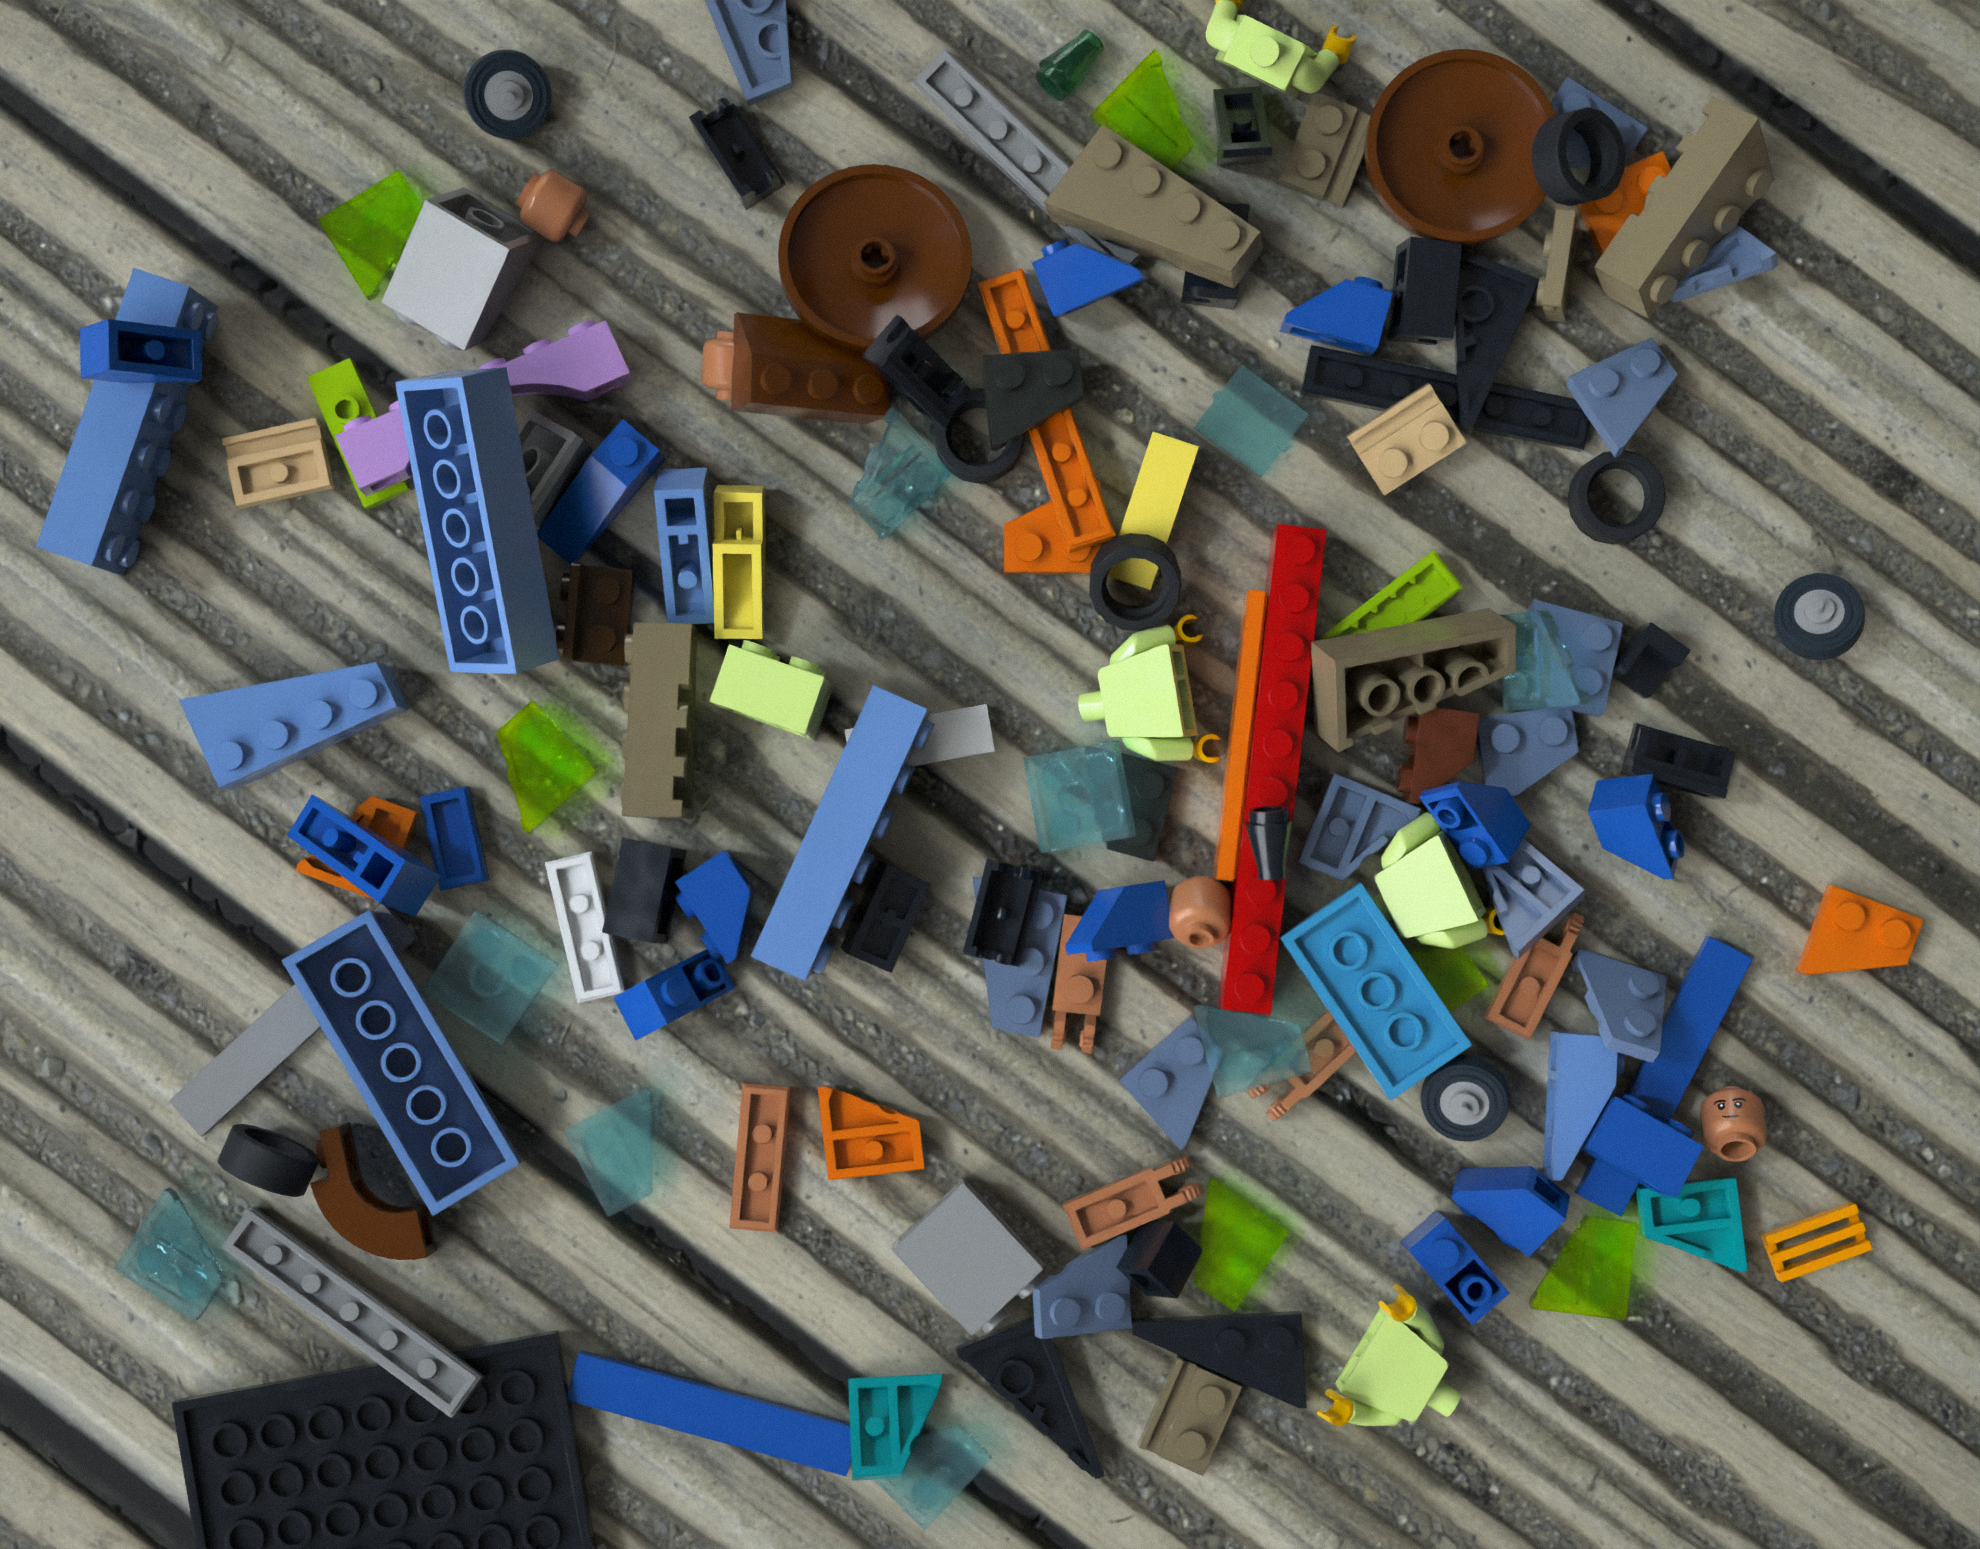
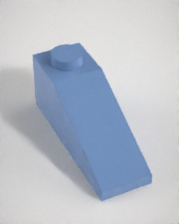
M707 468L659 470L654 487L667 623H714L713 538Z
M1550 1030L1542 1174L1551 1180H1563L1615 1089L1617 1074L1622 1075L1624 1071L1625 1054L1606 1049L1599 1033Z

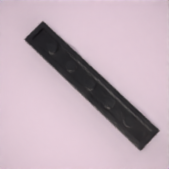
M1314 345L1310 346L1300 395L1385 411L1429 383L1455 425L1460 427L1456 374ZM1494 382L1473 430L1581 452L1585 448L1590 421L1573 398Z

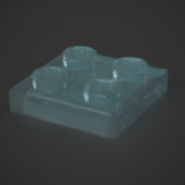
M1119 740L1023 758L1041 853L1136 836Z
M477 910L473 913L421 992L500 1045H504L558 966V963Z

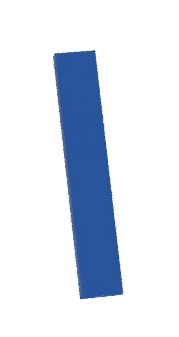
M1705 936L1663 1018L1659 1055L1653 1063L1645 1060L1641 1061L1625 1094L1633 1096L1650 1106L1651 1109L1648 1115L1664 1124L1668 1118H1672L1753 960V958L1710 936ZM1592 1157L1574 1193L1621 1217L1638 1182Z
M580 1350L567 1393L568 1399L571 1402L847 1477L851 1462L850 1423L591 1352Z

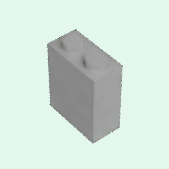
M964 1177L897 1239L892 1247V1251L971 1336L981 1328L986 1333L992 1330L1006 1316L1007 1312L1003 1307L1013 1297L1018 1295L1021 1299H1024L1043 1280L1038 1275L1043 1270L1042 1260Z

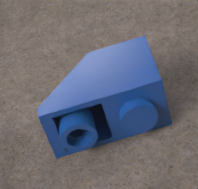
M1646 774L1597 780L1588 814L1602 848L1664 880L1673 879L1678 858L1684 856V838L1682 832L1673 827L1670 819L1669 798L1665 792L1660 793L1654 775Z
M1459 781L1424 790L1419 796L1470 870L1509 862L1531 826L1508 790L1503 787Z
M724 850L675 881L680 889V892L675 894V898L687 917L691 919L697 916L705 928L706 932L701 935V939L715 960L723 957L728 964L740 957L755 890L731 852Z
M1165 880L1098 890L1065 945L1067 955L1086 953L1087 962L1116 958L1115 948L1126 946L1128 955L1156 951L1155 941L1174 938L1169 929L1170 910Z
M708 949L642 981L613 999L636 1041L735 989V986L721 959L715 960Z
M1532 1166L1463 1168L1456 1176L1451 1198L1456 1201L1457 1206L1467 1216L1478 1218L1494 1230L1497 1237L1505 1245L1517 1248L1530 1257L1566 1220L1570 1195Z
M1437 1211L1433 1212L1400 1241L1404 1248L1472 1325L1510 1294L1449 1221Z

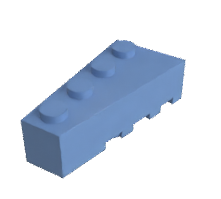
M378 662L179 699L218 787L233 790L409 710L390 666Z

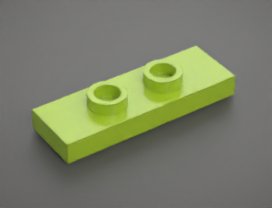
M348 358L306 377L363 507L369 510L412 491L408 481L405 480L365 497L358 488L335 435L344 432L343 426L355 418L370 415L372 419L379 417L355 362Z
M1433 550L1318 638V640L1421 621L1459 592L1463 586L1435 550Z

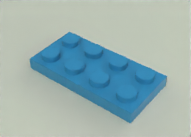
M1357 883L1280 936V941L1389 1100H1393L1472 1046L1362 883Z

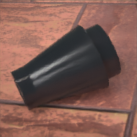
M1262 806L1249 809V820L1245 821L1244 824L1257 867V878L1260 880L1286 878L1294 819L1289 818L1288 807Z

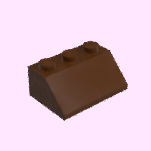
M739 312L734 314L731 411L866 425L888 417L889 382L862 357V352L842 347L823 338L799 319Z

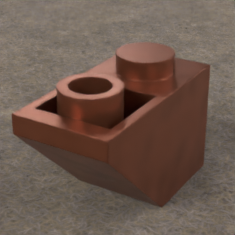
M1436 707L1421 715L1414 712L1413 716H1406L1403 728V744L1409 745L1407 764H1400L1396 785L1397 792H1403V802L1408 804L1422 802L1419 798L1422 791L1444 785L1474 762L1480 713Z

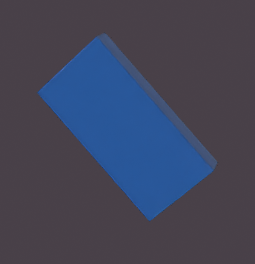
M465 786L419 797L435 871L441 875L438 879L440 891L490 880L470 787Z

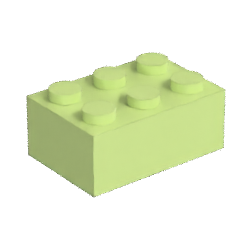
M744 640L742 648L729 644L709 702L729 712L815 741L834 687L825 678L826 672L819 668V665L791 656L789 665L779 662L780 657L776 655L777 653L772 652V649Z

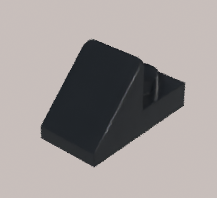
M1261 86L1213 89V110L1218 134L1217 166L1265 163L1272 155V144Z

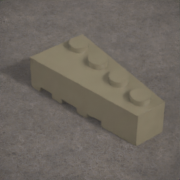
M1713 96L1702 110L1707 119L1696 135L1687 132L1676 147L1678 153L1682 155L1666 178L1657 175L1647 189L1648 194L1641 214L1631 213L1594 266L1604 295L1646 318H1649L1661 304H1665L1670 300L1678 282L1691 269L1698 268L1705 261L1708 251L1725 234L1730 233L1736 227L1740 217L1757 199L1762 198L1767 193L1771 183L1775 180L1759 118Z
M1103 124L1044 201L1052 222L1065 227L1070 225L1088 232L1092 237L1106 242L1111 240L1130 247L1138 254L1149 258L1154 256L1175 264L1176 268L1233 289L1263 251L1261 232Z
M633 622V634H626L624 646L625 662L631 663L630 682H625L623 691L624 710L628 711L627 730L623 731L622 756L625 759V772L621 783L622 816L693 819L697 627L690 623Z

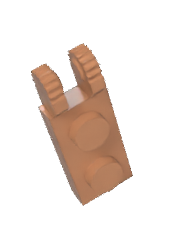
M1574 912L1566 919L1556 945L1542 937L1520 959L1513 956L1483 1018L1530 1040L1573 954L1570 950L1584 922L1583 916Z
M1063 914L1052 1010L1055 1011L1051 1049L1062 1050L1067 1031L1065 1027L1066 1012L1085 1014L1079 1045L1081 1053L1092 1054L1096 1016H1100L1107 959L1087 962L1086 953L1067 955L1065 945L1083 916Z
M1326 1010L1271 1061L1273 1065L1254 1080L1245 1092L1252 1099L1263 1095L1281 1075L1291 1083L1293 1088L1277 1098L1266 1112L1274 1122L1282 1117L1302 1097L1307 1099L1356 1051L1329 1011Z
M1189 1155L1179 1156L1155 1168H1152V1166L1146 1167L1063 1202L1062 1205L1081 1250L1171 1213L1170 1209L1204 1194L1201 1183L1198 1182L1184 1185L1164 1197L1158 1181L1185 1172L1187 1168L1192 1166Z

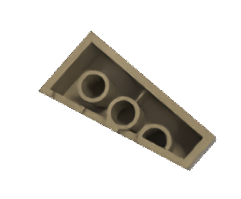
M1490 608L1311 642L1314 732L1333 749L1340 752L1353 746V740L1370 732L1378 735L1393 728L1392 722L1414 712L1421 715L1435 709L1437 702L1449 696L1457 694L1461 697L1516 672V625Z

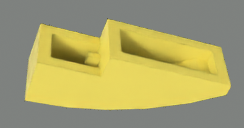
M1152 432L1118 537L1129 533L1148 534L1167 544L1199 446ZM1130 558L1115 564L1107 577L1151 591L1158 566L1146 559Z
M717 485L714 491L715 540L713 542L714 639H763L766 558L765 485Z

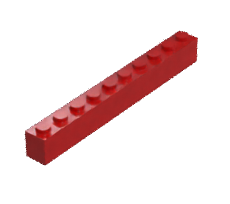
M1277 524L1272 530L1265 588L1268 596L1236 879H1233L1230 891L1232 897L1231 929L1224 943L1217 1004L1219 1008L1224 1010L1271 1015L1286 878L1278 880H1260L1257 878V867L1244 822L1249 820V809L1262 806L1288 807L1289 818L1293 819L1312 660L1311 642L1314 641L1326 529Z

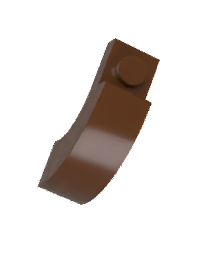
M350 1122L319 1131L321 1140L316 1142L317 1158L321 1168H327L329 1176L318 1179L310 1184L318 1207L330 1225L352 1245L379 1257L396 1260H416L427 1258L436 1252L437 1249L426 1204L412 1207L392 1205L377 1197L366 1185L360 1171Z

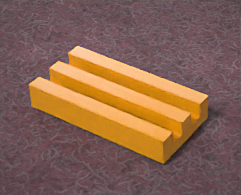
M1848 1202L1760 1234L1777 1280L1785 1282L1873 1250L1870 1240L1866 1239L1864 1234L1866 1231L1865 1226L1857 1215L1859 1210L1856 1203ZM1844 1218L1848 1222L1847 1226L1781 1250L1777 1249L1776 1243ZM1853 1236V1242L1787 1266L1783 1265V1261Z

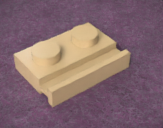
M1429 383L1346 435L1384 496L1467 443Z
M311 418L222 438L223 446H225L228 459L226 461L237 507L244 509L335 488L326 444L322 437V425L319 419Z

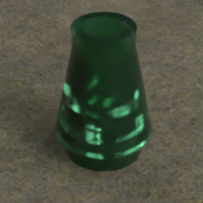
M1084 29L1077 37L1041 60L1039 63L1040 69L1035 74L1039 86L1045 93L1057 101H1063L1067 96H1075L1096 58L1104 50L1101 40L1093 32Z

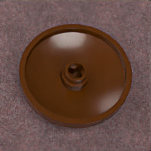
M1454 49L1431 54L1419 59L1401 71L1382 92L1372 111L1364 144L1365 164L1369 181L1386 211L1399 224L1420 237L1462 243V245L1481 244L1497 239L1525 222L1546 197V194H1544L1535 179L1531 162L1532 144L1539 127L1550 117L1556 116L1538 83L1518 65L1503 57L1472 49Z
M869 164L852 166L823 177L809 187L795 202L781 230L778 249L779 275L790 306L808 328L837 345L864 353L896 315L902 317L924 341L933 337L947 325L958 311L968 289L972 268L971 241L959 210L950 198L929 180L914 172L889 165Z

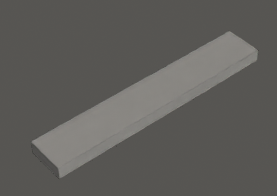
M944 48L912 81V87L1049 215L1044 201L1071 166ZM1058 224L1077 243L1085 244L1130 264L1136 265L1144 257V255L1134 252L1130 247L1111 240L1106 242L1092 237L1088 232L1070 225L1065 227Z
M381 904L374 910L399 954L403 953L418 939L390 907ZM296 984L169 1100V1103L200 1136L206 1135L321 1028Z
M255 1207L248 1209L221 1246V1248L450 1418H455L485 1377Z

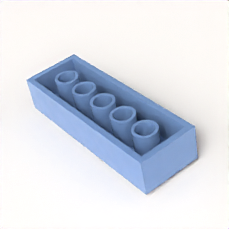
M133 268L115 320L201 331V349L203 350L205 341H210L216 332L218 325L216 310L218 306L190 286ZM94 380L36 545L37 548L124 576L126 568H130L138 556L140 544L136 539L142 522H147L154 510L155 496L152 494L158 476L162 477L169 467L171 451L168 448L174 431H179L185 421L187 406L184 402L189 387L194 386L197 382L127 384Z
M507 367L438 372L395 382L450 672L518 674L559 660Z
M872 686L751 957L804 981L813 972L820 974L822 970L824 971L835 947L834 943L828 941L833 927L841 929L842 926L844 927L855 903L854 899L847 897L854 882L858 884L864 882L875 858L874 855L867 853L874 837L878 839L884 838L895 814L894 811L887 809L894 792L904 794L915 770L914 767L907 764L914 747L921 750L924 749L935 724L927 720L931 712L930 710L878 686Z
M366 911L281 960L432 1216L520 1164L522 1160L374 911Z

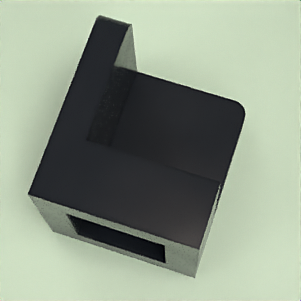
M1650 622L1641 625L1617 657L1612 677L1641 698H1649L1671 668L1680 666L1691 650L1654 623Z
M1153 1220L1138 1227L1116 1268L1146 1296L1178 1299L1202 1254V1248L1175 1221Z

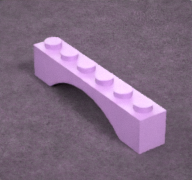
M594 320L581 322L568 330L569 336L553 343H551L550 339L539 340L524 348L523 352L525 355L508 362L505 358H498L487 362L479 368L507 367L512 397L547 394L567 396L589 402L632 383L628 367L606 320L595 324ZM399 400L389 406L390 412L374 419L370 415L355 418L343 426L344 432L335 435L358 488L365 497L405 481L412 476Z

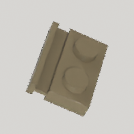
M1312 93L1277 184L1319 201L1325 200L1333 203L1335 207L1342 209L1364 154L1366 130L1371 115L1358 111L1357 107L1321 93Z
M1556 208L1553 229H1547L1544 258L1549 259L1546 276H1540L1536 303L1537 305L1544 306L1543 311L1547 321L1566 322L1580 233L1576 210Z
M1176 1355L1138 1441V1447L1151 1451L1165 1460L1203 1476L1241 1391V1383Z

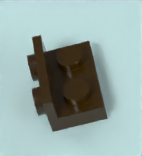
M571 562L570 573H563L560 588L561 601L567 602L566 621L558 622L556 632L557 649L563 650V659L569 662L627 667L624 646L625 636L630 634L636 573L634 570L585 566L582 563Z

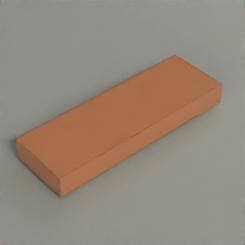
M743 1082L729 1226L731 1229L775 1233L779 1231L792 1086Z

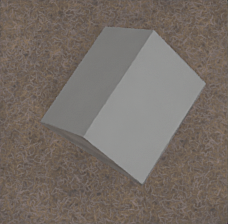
M529 409L518 426V433L530 490L534 522L540 528L581 470L593 448L577 434Z

